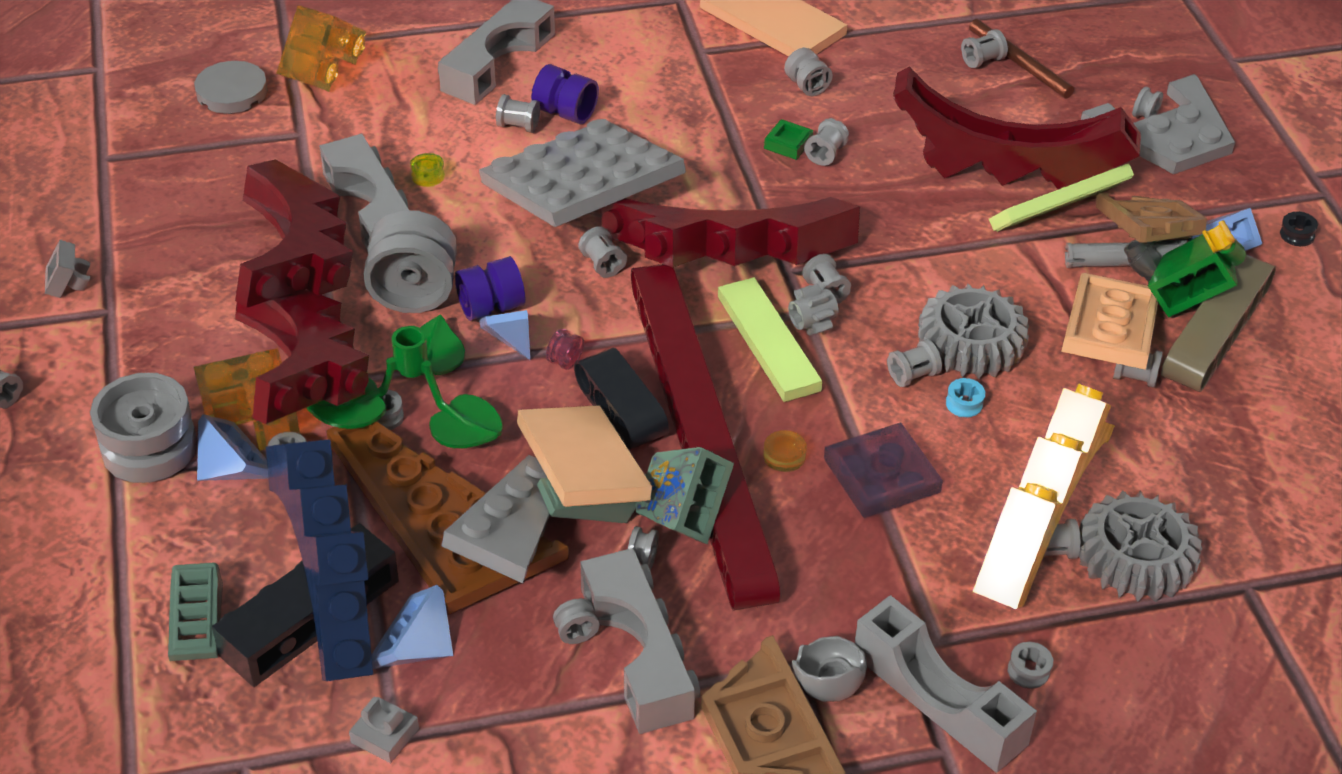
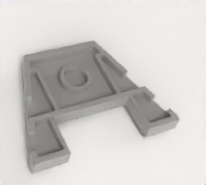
M1195 74L1169 82L1167 95L1179 105L1178 108L1158 115H1151L1149 118L1134 122V125L1141 133L1140 157L1172 174L1230 155L1235 145L1234 139ZM1106 103L1082 111L1081 120L1096 117L1115 108L1110 103Z

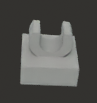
M59 240L46 266L45 294L61 298L67 285L78 291L85 290L90 280V276L86 275L90 262L81 258H75V244Z
M374 696L361 711L360 719L350 729V741L371 754L392 763L419 729L418 717Z

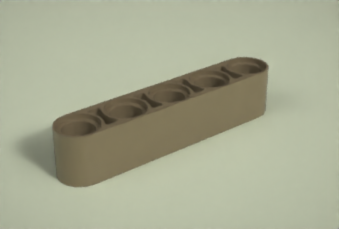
M1246 255L1244 262L1235 266L1237 286L1202 302L1171 347L1163 364L1161 376L1201 392L1267 293L1274 278L1276 266Z

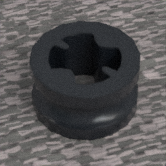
M1305 212L1288 213L1282 221L1281 238L1290 245L1308 246L1314 242L1318 227L1317 220Z

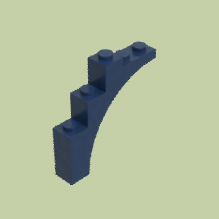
M331 440L266 446L269 489L278 495L289 515L306 573L317 634L322 680L333 681L373 675L364 581L368 580L364 532L351 531L347 484L335 485Z

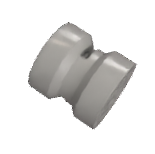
M803 47L792 52L784 66L786 75L793 82L797 83L798 87L807 96L821 94L829 87L832 81L833 74L831 69L823 61H820L819 57L810 48Z

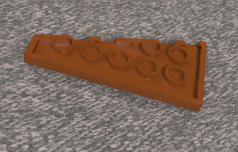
M377 421L357 429L332 427L326 430L327 439L331 440V447L428 587L438 585L443 590L448 615L518 583V581L441 546L444 531L486 494L484 491L453 471L448 474L435 466V459L424 452L417 454L403 445L400 436ZM541 537L535 556L529 564L525 579L568 560V547L557 539L551 542L545 537Z

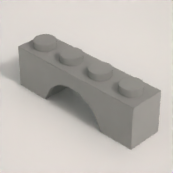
M511 0L438 62L440 91L476 105L496 87L494 59L515 51L536 52L555 35L554 6L539 0Z
M358 134L319 145L323 175L333 192L340 196L358 197L370 202L365 208L358 211L362 242L368 250L369 238L374 225L388 214L409 209L403 190L395 188L390 169L382 167L377 148L375 146L370 147L363 134Z
M633 548L580 561L581 591L584 599L592 603L594 614L597 616L599 624L627 631L644 648L632 663L624 667V698L638 733L643 734L694 719L695 699L700 698L699 682L693 670L687 671L683 664L684 650L677 633L670 634L667 627L669 624L667 609L663 599H655L653 595L654 585L648 565H640Z
M888 596L858 619L855 644L865 653L867 667L993 771L999 772L1029 746L1037 710L1000 681L989 687H980L958 676L947 666L935 650L930 640L926 623L894 597Z

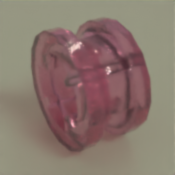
M559 329L554 333L547 346V361L553 364L559 362L561 368L565 370L571 369L582 354L584 339L577 334L571 336L570 331L567 329Z

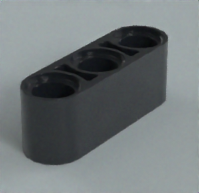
M612 347L574 363V373L580 389L593 406H600L628 450L666 436L669 433V423L664 409L616 348Z

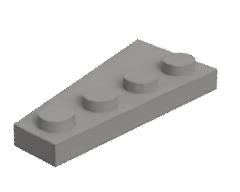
M528 455L444 531L441 546L523 584L529 564L535 556L540 538L543 537L550 517V513L537 486L540 478H547L537 458Z

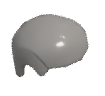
M840 636L821 637L808 645L802 644L799 647L797 659L792 660L796 680L804 692L824 702H840L851 697L863 683L867 669L865 653L854 642Z

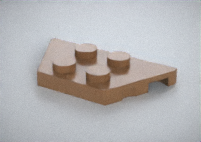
M1097 193L1096 208L1115 222L1118 228L1125 230L1129 237L1136 239L1139 243L1167 239H1190L1191 236L1201 235L1202 231L1206 230L1207 218L1181 200L1155 199L1142 196H1132L1131 200H1113L1109 197V193Z
M773 635L766 637L761 642L760 650L747 662L741 660L729 671V675L725 680L716 682L702 695L701 708L733 774H846Z

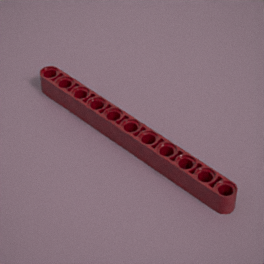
M658 264L632 268L631 284L633 296L681 449L704 448L734 463L709 538L731 609L735 611L777 604L780 601L777 572L674 267Z

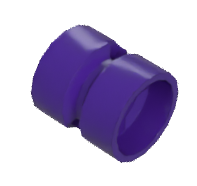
M548 64L540 70L535 79L531 99L540 102V110L550 114L558 113L561 118L581 125L591 117L596 107L599 86L597 81L577 73L571 75V72L563 68Z
M511 256L488 262L485 270L476 265L455 272L454 278L458 299L469 321L491 315L494 307L503 312L525 305L524 284L518 266Z

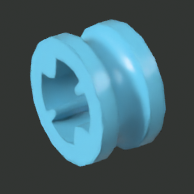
M956 379L948 387L946 407L951 413L959 417L968 418L976 416L983 409L985 389L978 381L973 379ZM960 395L968 396V400L972 399V401H964L963 396Z

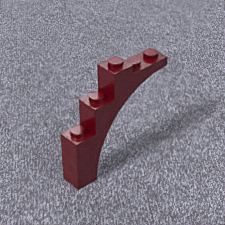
M910 66L897 73L893 92L894 100L897 106L903 111L906 110L915 121L919 133L926 137L923 149L924 158L931 168H936L944 179L981 161L985 171L989 175L993 174L1002 186L1040 168L1044 179L1048 182L1052 181L1057 189H1061L1109 171L1140 156L1141 133L1122 107L1093 118L1068 123L1033 125L1006 122L977 114L951 102L928 86Z
M276 159L247 166L242 201L259 211L269 220L283 240L264 255L240 264L235 301L248 308L305 289L319 296L347 287L353 250L344 246L347 223L338 218L340 195Z
M832 197L805 204L756 210L687 209L639 202L627 198L602 208V227L610 232L613 239L644 249L645 258L670 267H676L705 256L737 266L766 255L798 265L809 261L819 254H829L858 243L860 206Z
M305 289L248 308L238 302L236 303L235 320L258 330L273 340L288 355V358L279 366L256 377L252 419L268 424L323 400L339 406L365 394V388L369 379L367 373L369 355L354 349L355 328L341 323V302L323 295L318 296Z

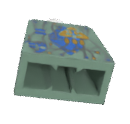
M700 447L656 452L652 456L647 474H644L652 485L651 499L637 502L635 506L636 513L696 541L708 544L734 463Z

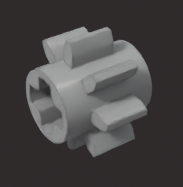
M817 283L794 291L797 300L789 303L788 311L793 325L798 330L806 329L807 334L810 336L833 328L830 319L838 316L839 309L837 300L829 289L821 291Z

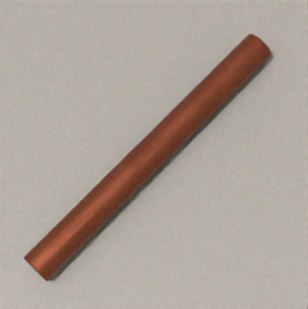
M974 19L969 25V30L979 37L986 36L988 31L993 30L979 19ZM1006 39L1008 46L1007 57L1065 99L1073 94L1074 87Z

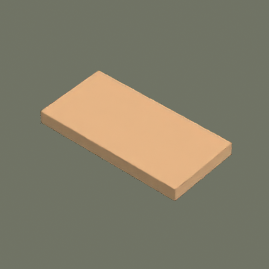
M700 0V8L787 56L803 47L810 48L815 54H818L847 35V24L802 0Z
M1081 273L1061 352L1146 370L1158 305L1157 299L1146 285Z
M600 406L518 410L517 424L563 506L641 502L651 499L652 485Z

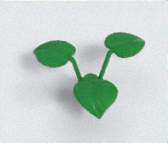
M438 315L420 328L405 326L397 329L392 334L393 357L386 360L387 369L379 388L369 378L365 394L339 406L323 400L306 407L317 419L334 427L357 429L371 425L386 412V405L380 397L387 394L394 371L398 370L401 375L408 378L425 375L435 403L441 410L431 417L429 423L431 435L440 444L450 448L461 449L475 447L495 440L498 436H501L503 431L502 420L499 414L486 400L468 394L455 397L449 405L443 400L434 375L447 374L458 368L465 359V348L462 341L450 329L442 315Z

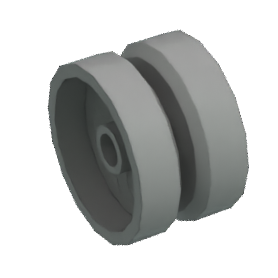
M401 210L388 214L374 225L369 238L368 256L363 273L365 287L372 298L386 308L402 313H422L435 309L446 301L453 287L454 265L457 254L456 237L450 227L436 216L421 211Z
M135 373L120 377L106 385L93 399L90 416L105 468L115 477L132 483L155 482L169 478L179 472L194 457L198 441L191 419L189 401L184 387L174 378L159 373Z

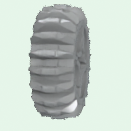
M968 283L964 289H959L952 285L949 292L938 290L935 298H928L927 304L919 316V342L926 339L932 341L939 351L946 373L957 370L960 371L962 378L966 373L975 374L980 379L983 373L996 377L1000 370L1009 372L1013 364L1019 363L1020 358L1023 356L1024 348L1028 344L1029 335L1027 334L1029 325L1028 318L1023 314V307L1014 305L1013 297H1001L1000 289L990 292L985 289L984 285L980 289L972 288Z
M1122 491L1117 499L1106 495L1101 504L1093 503L1088 514H1085L1084 519H1082L1079 528L1081 541L1080 565L1088 567L1089 578H1101L1102 590L1113 587L1117 589L1119 598L1124 593H1130L1134 595L1137 602L1144 595H1148L1153 601L1157 602L1162 593L1173 597L1179 588L1185 589L1187 584L1190 583L1200 564L1202 540L1198 538V526L1190 524L1189 513H1176L1175 502L1165 505L1160 502L1159 494L1154 499L1144 498L1141 491L1135 497H1130L1126 492Z

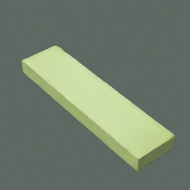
M1129 163L1005 209L989 218L993 231H1001L1114 188L1131 179L1134 175Z
M755 277L719 286L718 298L783 402L821 392V378Z

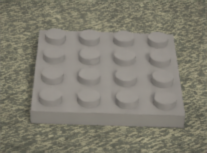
M606 119L593 120L583 129L575 132L560 133L555 137V140L545 144L527 146L522 153L512 157L497 158L491 162V165L479 169L481 182L554 227L686 173L683 158Z

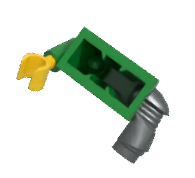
M1224 220L1218 222L1219 225L1209 231H1202L1203 235L1167 252L1163 257L1149 243H1139L1136 239L1125 246L1124 252L1129 261L1128 265L1149 282V289L1168 318L1237 286L1235 266L1244 262L1246 252L1244 247L1233 237Z

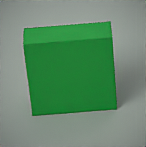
M781 119L765 137L764 149L797 160L805 150L806 141L813 136V130Z

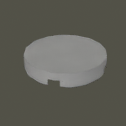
M226 61L209 66L198 74L194 82L197 101L201 105L206 104L208 110L216 113L232 114L244 112L251 108V103L257 100L260 103L264 100L268 91L264 71L257 65L245 61Z

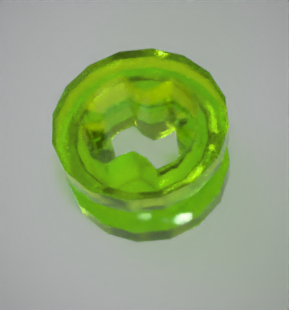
M424 153L411 159V178L415 184L431 187L440 184L444 180V161L439 155Z

